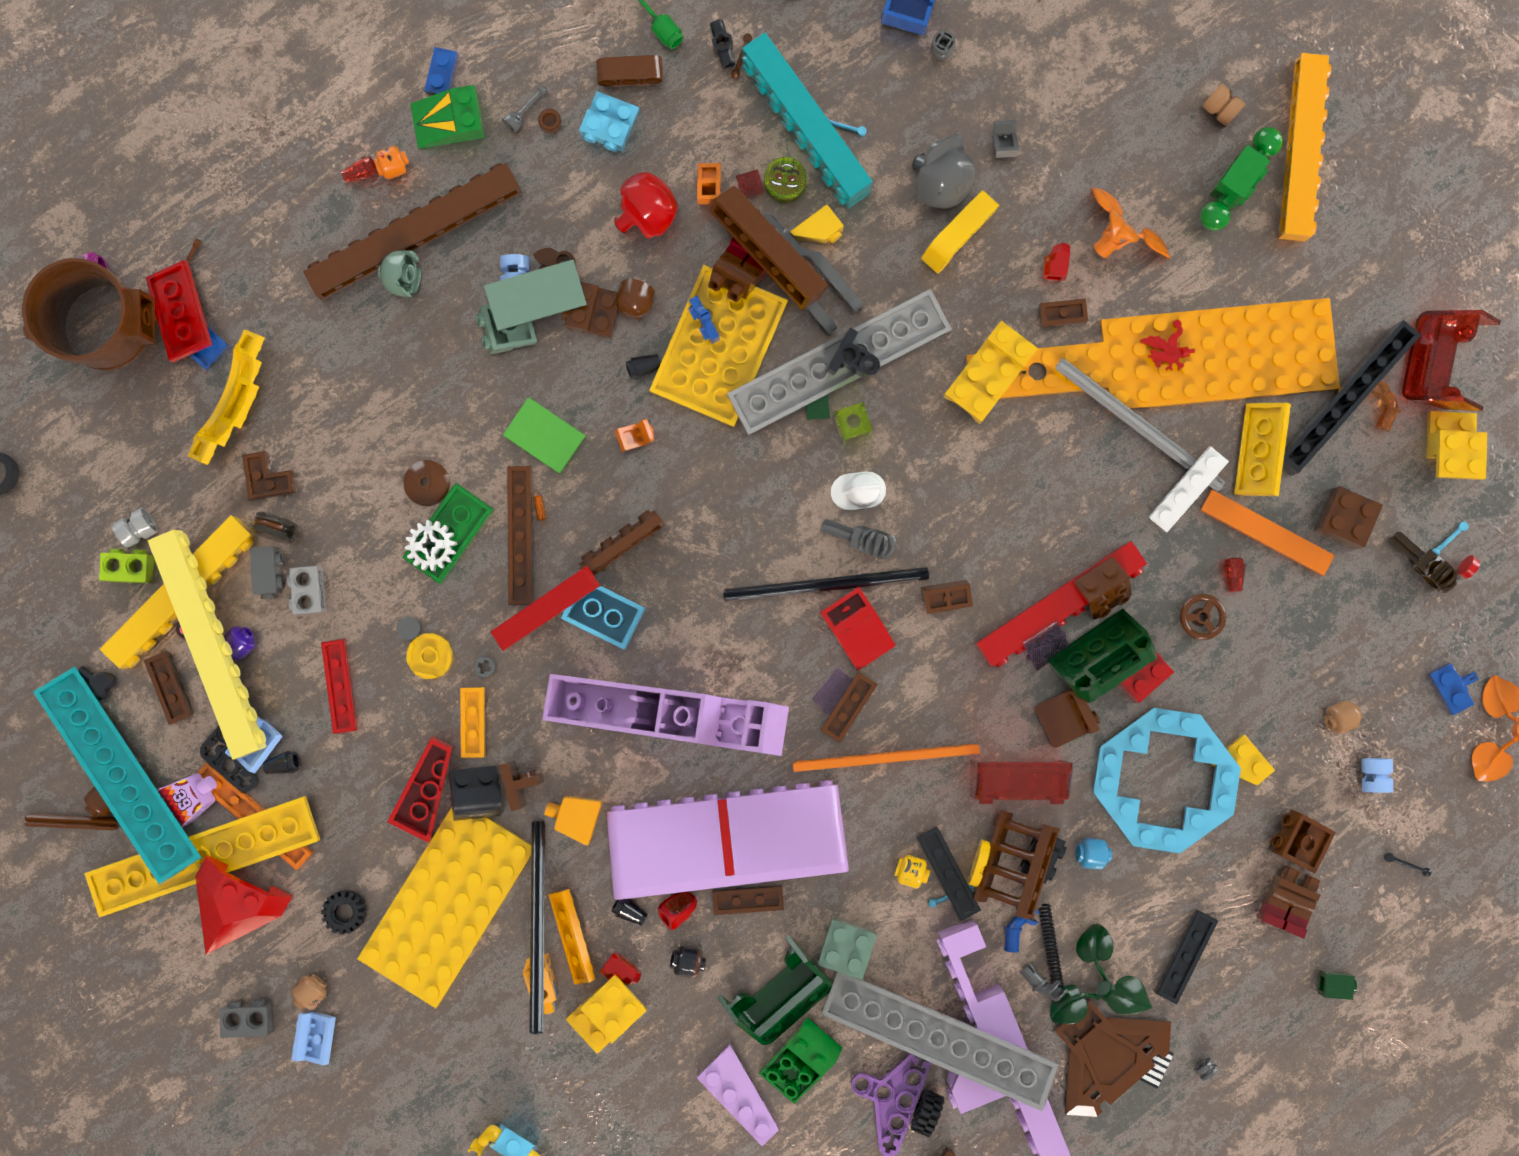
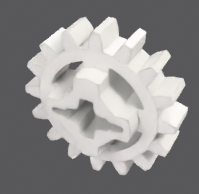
M426 520V526L418 523L417 531L414 529L410 530L413 536L406 537L410 545L405 546V549L411 551L407 556L408 559L415 558L414 566L422 563V570H426L430 566L431 571H436V565L442 569L445 568L443 562L451 563L452 560L449 558V555L456 554L454 550H451L452 546L457 545V542L451 541L454 533H446L449 527L444 525L440 528V522L438 521L434 523V526H432L429 520ZM435 531L442 534L445 540H439L436 537ZM424 533V537L420 542H417L420 535ZM430 540L436 543V547H432V551L426 548V545L430 544ZM445 549L443 555L438 559V554ZM417 552L426 554L427 561L423 560Z

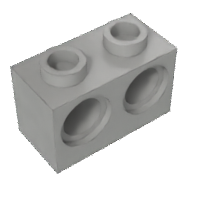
M323 567L289 568L290 574H287V585L291 588L292 597H289V608L293 611V615L327 613ZM307 573L309 575V582L303 586L300 578L303 574ZM306 596H309L311 605L305 609L302 601Z

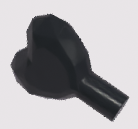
M85 666L78 670L80 675L88 681V687L98 701L104 700L108 690L116 684V677L112 673H93Z

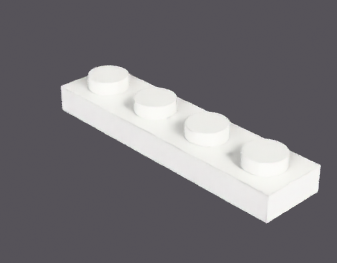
M1209 446L1148 517L1164 531L1168 532L1229 461Z

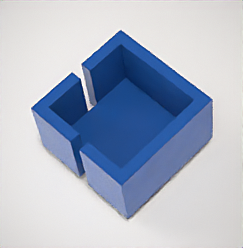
M886 0L881 23L924 36L935 0Z

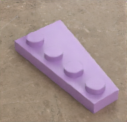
M730 1043L697 1076V1079L753 1138L763 1146L779 1130V1127Z

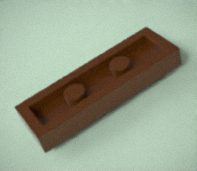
M165 651L145 659L144 663L168 724L172 725L192 717V711L169 652Z
M857 672L824 723L821 731L840 743L878 684Z
M782 886L712 891L714 915L784 910Z

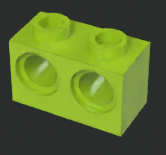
M109 549V553L100 554L99 581L153 583L154 556L147 555V550H132V554H124V549ZM115 560H118L119 568L114 571L112 564ZM140 560L142 562V569L137 572L135 564Z

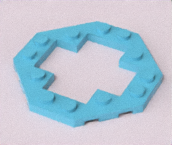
M1152 707L1140 718L1130 723L1114 737L1099 746L1093 793L1133 846L1181 853L1234 815L1241 768L1200 714ZM1150 731L1194 737L1196 739L1192 760L1216 764L1209 810L1185 806L1182 829L1137 822L1140 799L1117 796L1123 752L1131 751L1147 754Z

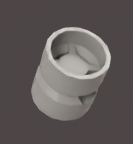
M143 507L131 512L130 518L123 517L112 523V529L116 537L127 549L139 544L141 538L147 539L158 532L154 520Z

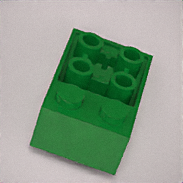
M806 1018L762 1068L759 1075L795 1104L836 1063L843 1047L809 1018Z

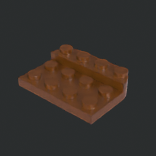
M649 510L638 516L639 521L634 525L629 523L619 530L620 535L614 539L609 537L601 542V548L596 552L590 550L581 557L583 561L579 563V569L581 570L588 566L594 576L600 571H605L610 567L609 564L643 540H649L653 537L655 532L665 526L664 522L655 510L652 512Z

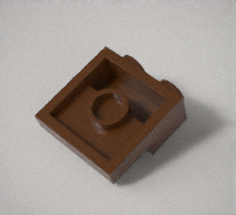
M580 281L587 305L563 312L562 321H566L565 326L568 329L611 339L619 310L615 300L617 292Z
M1291 809L1281 820L1283 826L1279 834L1274 835L1271 840V852L1316 874L1336 832L1308 816Z

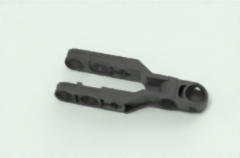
M762 214L771 225L776 227L786 241L792 244L793 248L802 258L811 263L826 283H830L839 293V298L842 301L845 300L854 313L864 307L859 297L821 252L802 248L774 216ZM817 301L805 309L826 335H830L832 331L837 329L834 321Z

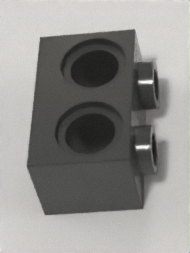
M262 999L253 1000L251 1004H242V1001L227 1002L226 1006L219 1009L220 1038L268 1036L274 1031L273 1003H265V1000ZM255 1012H259L262 1015V1023L255 1020ZM232 1013L238 1015L239 1024L231 1020Z

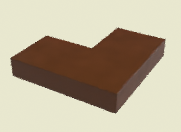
M266 451L242 455L250 501L296 494L293 471L270 473Z

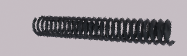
M1042 904V906L1048 907L1039 908L1038 910L1047 911L1039 913L1047 915L1039 917L1050 918L1040 919V921L1050 922L1041 923L1040 925H1049L1043 926L1041 929L1052 928L1042 930V933H1047L1042 935L1045 937L1043 940L1053 939L1045 941L1044 944L1054 943L1044 946L1048 948L1045 951L1054 950V952H1047L1046 955L1056 954L1046 957L1050 959L1046 961L1049 963L1047 966L1058 965L1056 967H1049L1048 970L1053 971L1048 973L1051 974L1049 977L1060 976L1058 978H1051L1050 981L1061 980V985H1058V988H1062L1064 983L1063 976L1061 975V964H1059L1061 961L1058 956L1057 939L1054 934V920H1052L1053 916H1051L1052 909L1050 904Z

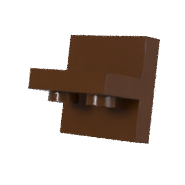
M515 761L499 765L510 810L514 811L525 807L526 802L522 789L544 782L542 773L536 774L535 770L518 775Z

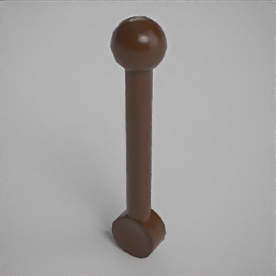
M744 34L742 48L752 41L751 34ZM742 49L736 67L731 72L733 78L740 76L739 69L742 63L741 58L743 57Z
M197 238L194 240L193 247L186 258V261L189 263L196 250L200 247L201 240Z

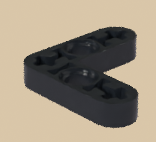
M218 725L201 745V757L238 790L247 792L255 789L259 781L257 774L249 772L238 760H233L235 769L232 772L225 771L223 767L224 762L227 759L232 760V757L225 753L228 747ZM218 741L225 744L224 747L221 744L215 748L216 755H208V746H215ZM242 768L243 771H241L240 774L243 777L250 776L251 778L249 782L251 783V785L243 786L244 780L240 776H236L235 778H233V776L236 775Z

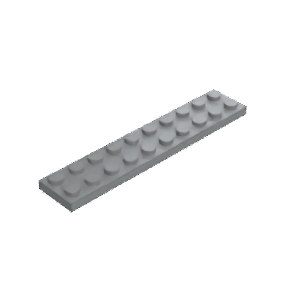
M929 289L853 328L858 331L853 344L875 355L880 361V367L952 329L932 290ZM847 332L727 393L747 435L774 423L861 377L841 365L834 376L826 372ZM848 349L843 350L844 359L848 361L853 360L854 355L852 351ZM870 361L863 362L865 371L872 372L874 370V366Z
M840 972L836 974L822 1015L1040 1111L1044 1110L1060 1065L1055 1061L873 983Z

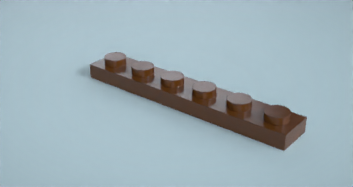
M507 466L508 605H530L533 603L531 466Z

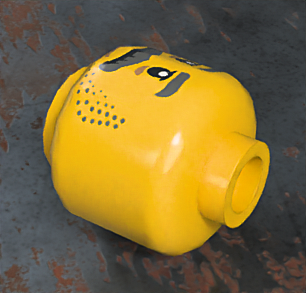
M905 855L903 859L899 858L894 876L897 877L898 883L917 889L921 886V883H927L930 870L926 869L927 862L924 859Z

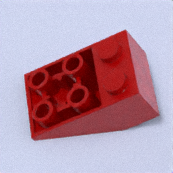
M860 587L819 613L857 671L896 646Z

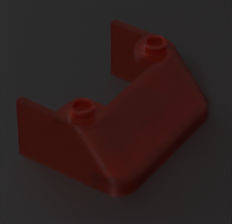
M1436 310L1421 313L1415 324V330L1421 336L1410 348L1402 387L1404 398L1411 402L1447 410L1483 411L1484 406L1464 397L1460 389L1449 387L1457 344L1472 341L1477 334L1478 325H1500L1501 320L1484 310Z
M970 759V797L979 799V804H993V800H1050V804H1064V800H1069L1073 762L1058 760V762H980Z

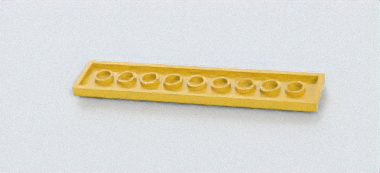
M304 796L189 836V839L202 858L161 885L158 884L139 854L84 874L100 918L196 884L195 875L206 855L227 864L226 872L228 873L320 841V837L307 798Z

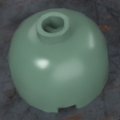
M411 250L394 251L388 254L379 266L378 276L385 289L391 294L401 297H412L411 293L418 291L421 269L416 267V262H419V258L415 252Z

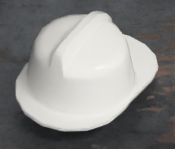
M865 471L842 475L834 481L831 487L833 502L844 510H857L877 506L886 495L884 480L874 472Z

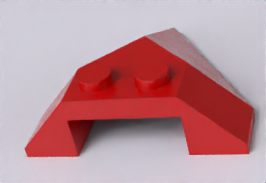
M206 855L195 875L205 955L281 917L293 895L272 885L268 892L227 873V864Z

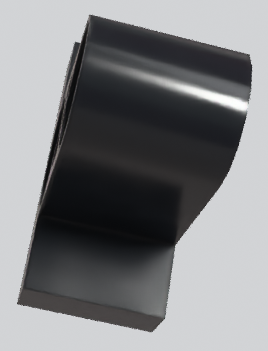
M850 327L826 372L834 376L841 365L863 378H870L879 371L880 361L875 355L853 344L858 331ZM848 349L852 351L854 355L853 360L848 361L844 359L843 350ZM864 361H870L873 364L874 370L872 372L864 370Z

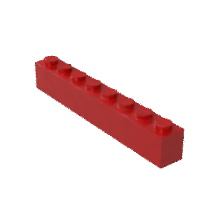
M1132 541L1127 542L974 643L989 667L996 665L999 668L1009 661L1007 657L1015 652L1018 655L1028 648L1026 644L1033 639L1035 642H1038L1036 641L1037 638L1041 640L1043 638L1041 635H1044L1050 628H1059L1067 623L1065 618L1071 614L1076 617L1086 610L1084 606L1088 602L1074 586V582L1112 556L1132 579L1144 572L1142 567L1147 565Z

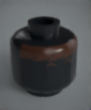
M679 946L677 950H673L670 959V969H673L676 976L696 978L699 972H703L705 969L706 958H702L700 949Z

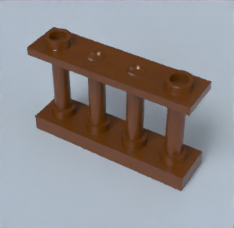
M1001 810L1000 814L995 818V830L990 843L991 848L988 861L982 872L983 877L979 886L974 887L975 896L973 900L987 902L988 897L1015 906L1017 910L1016 916L1024 919H1033L1060 829L1043 824L1042 828L1038 830L1012 821L1013 813ZM1008 830L1035 838L1037 841L1035 851L1030 852L1006 844L1005 839ZM1004 852L1029 861L1031 864L1029 872L1024 875L998 866L1001 853ZM998 875L1021 883L1024 887L1022 895L1018 898L991 888L994 876Z

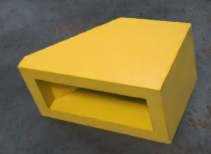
M826 204L790 231V234L799 242L825 245L829 241L831 243L836 242L842 236L841 232H843L844 225Z

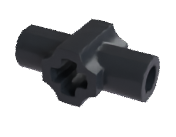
M722 19L715 20L710 23L713 35V51L715 55L719 56L722 69H728L735 66L732 53V36L727 34ZM724 42L726 46L722 47L719 43Z

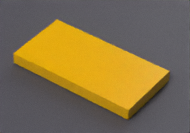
M1246 403L1234 494L1245 496H1279L1291 404Z

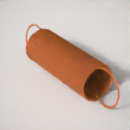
M533 496L537 521L541 522L543 520L544 522L546 515L542 496Z

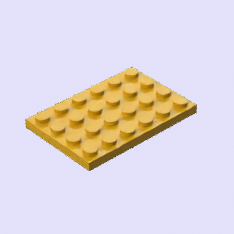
M703 265L649 391L731 427H735L738 416L727 393L756 378L788 300L755 287L749 293L746 300L741 298L738 302H734L728 298L727 289L722 287L719 291H714L708 287L713 268ZM695 296L699 297L703 307L710 312L711 321L719 334L720 341L711 344L709 339L704 340L699 331V328L702 327L699 320H693L688 310L691 307L689 300Z

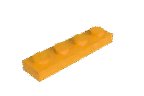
M566 889L548 894L574 985L596 980L570 890Z

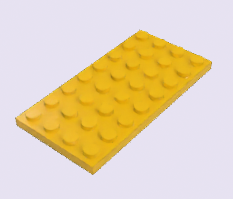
M451 807L357 959L429 1005L437 1008L531 857V844L489 817L453 821Z

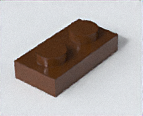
M1086 298L1039 304L1041 328L1088 322Z

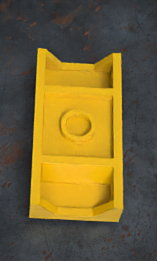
M1000 321L943 397L959 405L977 423L981 424L1038 348L1003 321Z

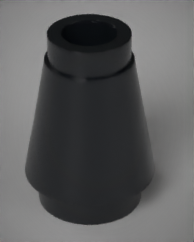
M657 354L631 357L629 361L625 362L630 378H637V380L656 370L661 364Z
M286 751L263 762V770L266 774L294 773L295 770L300 768L298 754L291 751Z
M630 898L616 900L611 910L615 917L640 926L648 915Z

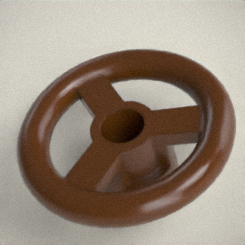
M1197 594L1190 597L1183 604L1180 611V622L1184 631L1192 638L1209 640L1219 635L1226 623V611L1223 604L1214 596ZM1198 601H1206L1203 608H1197L1191 614H1187L1191 605ZM1213 605L1219 612V622L1216 628L1210 621V611ZM1200 613L1205 615L1204 621L1199 619ZM1188 621H1191L1198 627L1205 626L1208 633L1194 631L1189 626Z

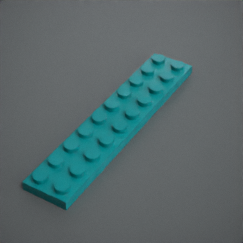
M76 667L71 668L33 691L159 885L202 858Z

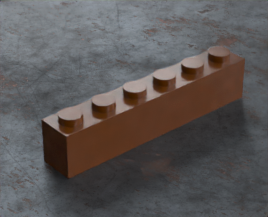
M734 185L714 199L709 212L802 311L822 297L828 287L823 277L818 275L809 265L808 261L802 258L793 248L792 244L786 241L778 232L776 227L769 223L760 210L753 206L744 193L740 192Z

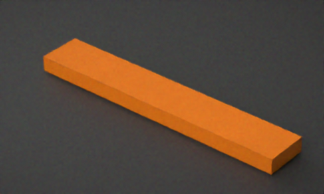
M1214 490L1209 491L1200 508L1201 512L1321 576L1325 575L1335 556Z
M207 762L198 771L203 779L207 776L215 779L217 787L211 791L215 800L237 819L265 810L246 792L238 790ZM303 846L279 856L295 870H298L311 856L313 851L307 846Z

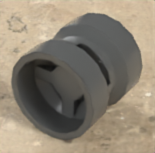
M941 30L934 35L931 53L936 59L946 60L952 55L956 43L954 35L947 30Z

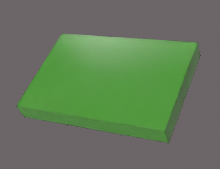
M529 397L503 434L504 437L559 474L562 473L586 438L583 433Z

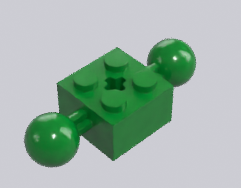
M1264 127L1257 131L1253 137V148L1247 145L1233 160L1210 195L1218 201L1209 202L1200 213L1201 223L1206 229L1219 231L1225 228L1230 221L1229 208L1232 210L1237 205L1242 206L1256 188L1254 187L1265 177L1269 171L1266 166L1270 162L1266 157L1277 154L1283 145V137L1276 128Z

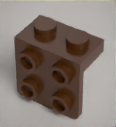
M1113 556L1074 582V586L1088 602L1090 615L1094 620L1104 618L1111 612V609L1117 605L1125 604L1132 595L1129 576Z
M1072 689L1035 706V712L1051 745L1055 748L1087 733L1093 734L1100 730L1098 727L1100 720L1096 712H1091L1087 704L1088 702L1085 699L1076 697Z

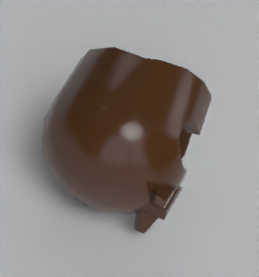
M625 279L620 282L615 300L617 308L622 313V317L636 318L637 321H641V317L648 314L652 308L655 290L649 284L637 279Z

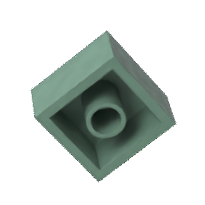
M831 916L817 958V964L863 980L877 937L876 931Z

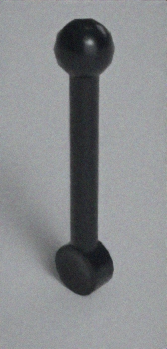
M1392 853L1384 855V859L1387 862H1396L1421 872L1425 877H1429L1432 874L1431 869L1421 868L1398 859Z

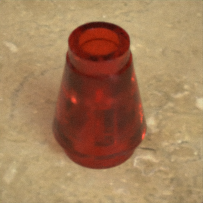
M362 156L341 171L346 183L373 178L378 173L374 160L370 156Z
M1243 558L1224 559L1225 564L1222 566L1229 592L1243 591L1246 563H1244Z

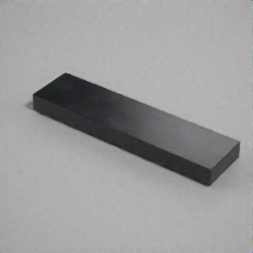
M936 826L917 836L916 838L959 920L962 921L981 911L977 901L973 900L974 895L938 827Z
M1195 909L1154 993L1178 1004L1218 923L1217 919Z

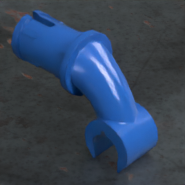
M1015 916L1007 926H1004V930H1006L1004 950L1012 953L1019 952L1022 925L1026 923L1036 925L1039 922L1036 919H1024Z

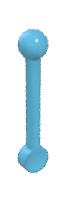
M829 120L833 126L857 132L860 137L865 136L867 132L863 126L856 128Z
M1460 522L1458 529L1439 547L1432 549V551L1439 556L1440 551L1461 531L1468 529V524Z
M968 884L970 890L973 893L974 886ZM947 895L938 899L932 898L928 901V905L934 908L938 903L949 899Z

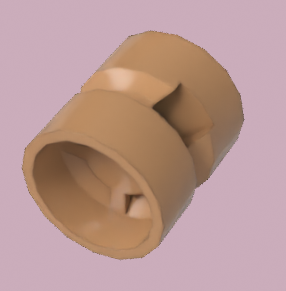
M1222 83L1205 101L1202 107L1210 114L1216 113V119L1227 127L1245 107L1246 103L1238 96L1232 97V91Z

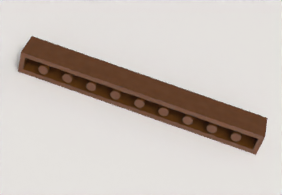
M499 163L492 166L490 171L484 175L478 174L473 176L469 183L451 188L449 190L450 193L443 197L437 196L432 198L428 205L412 209L409 215L402 219H393L389 222V226L371 231L368 237L362 240L352 241L348 244V248L330 253L328 258L321 262L311 263L303 273L315 295L320 300H323L377 271L388 254L397 250L414 251L522 193L507 163Z

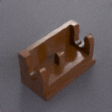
M967 580L921 587V593L924 598L923 605L927 614L973 606L970 584Z

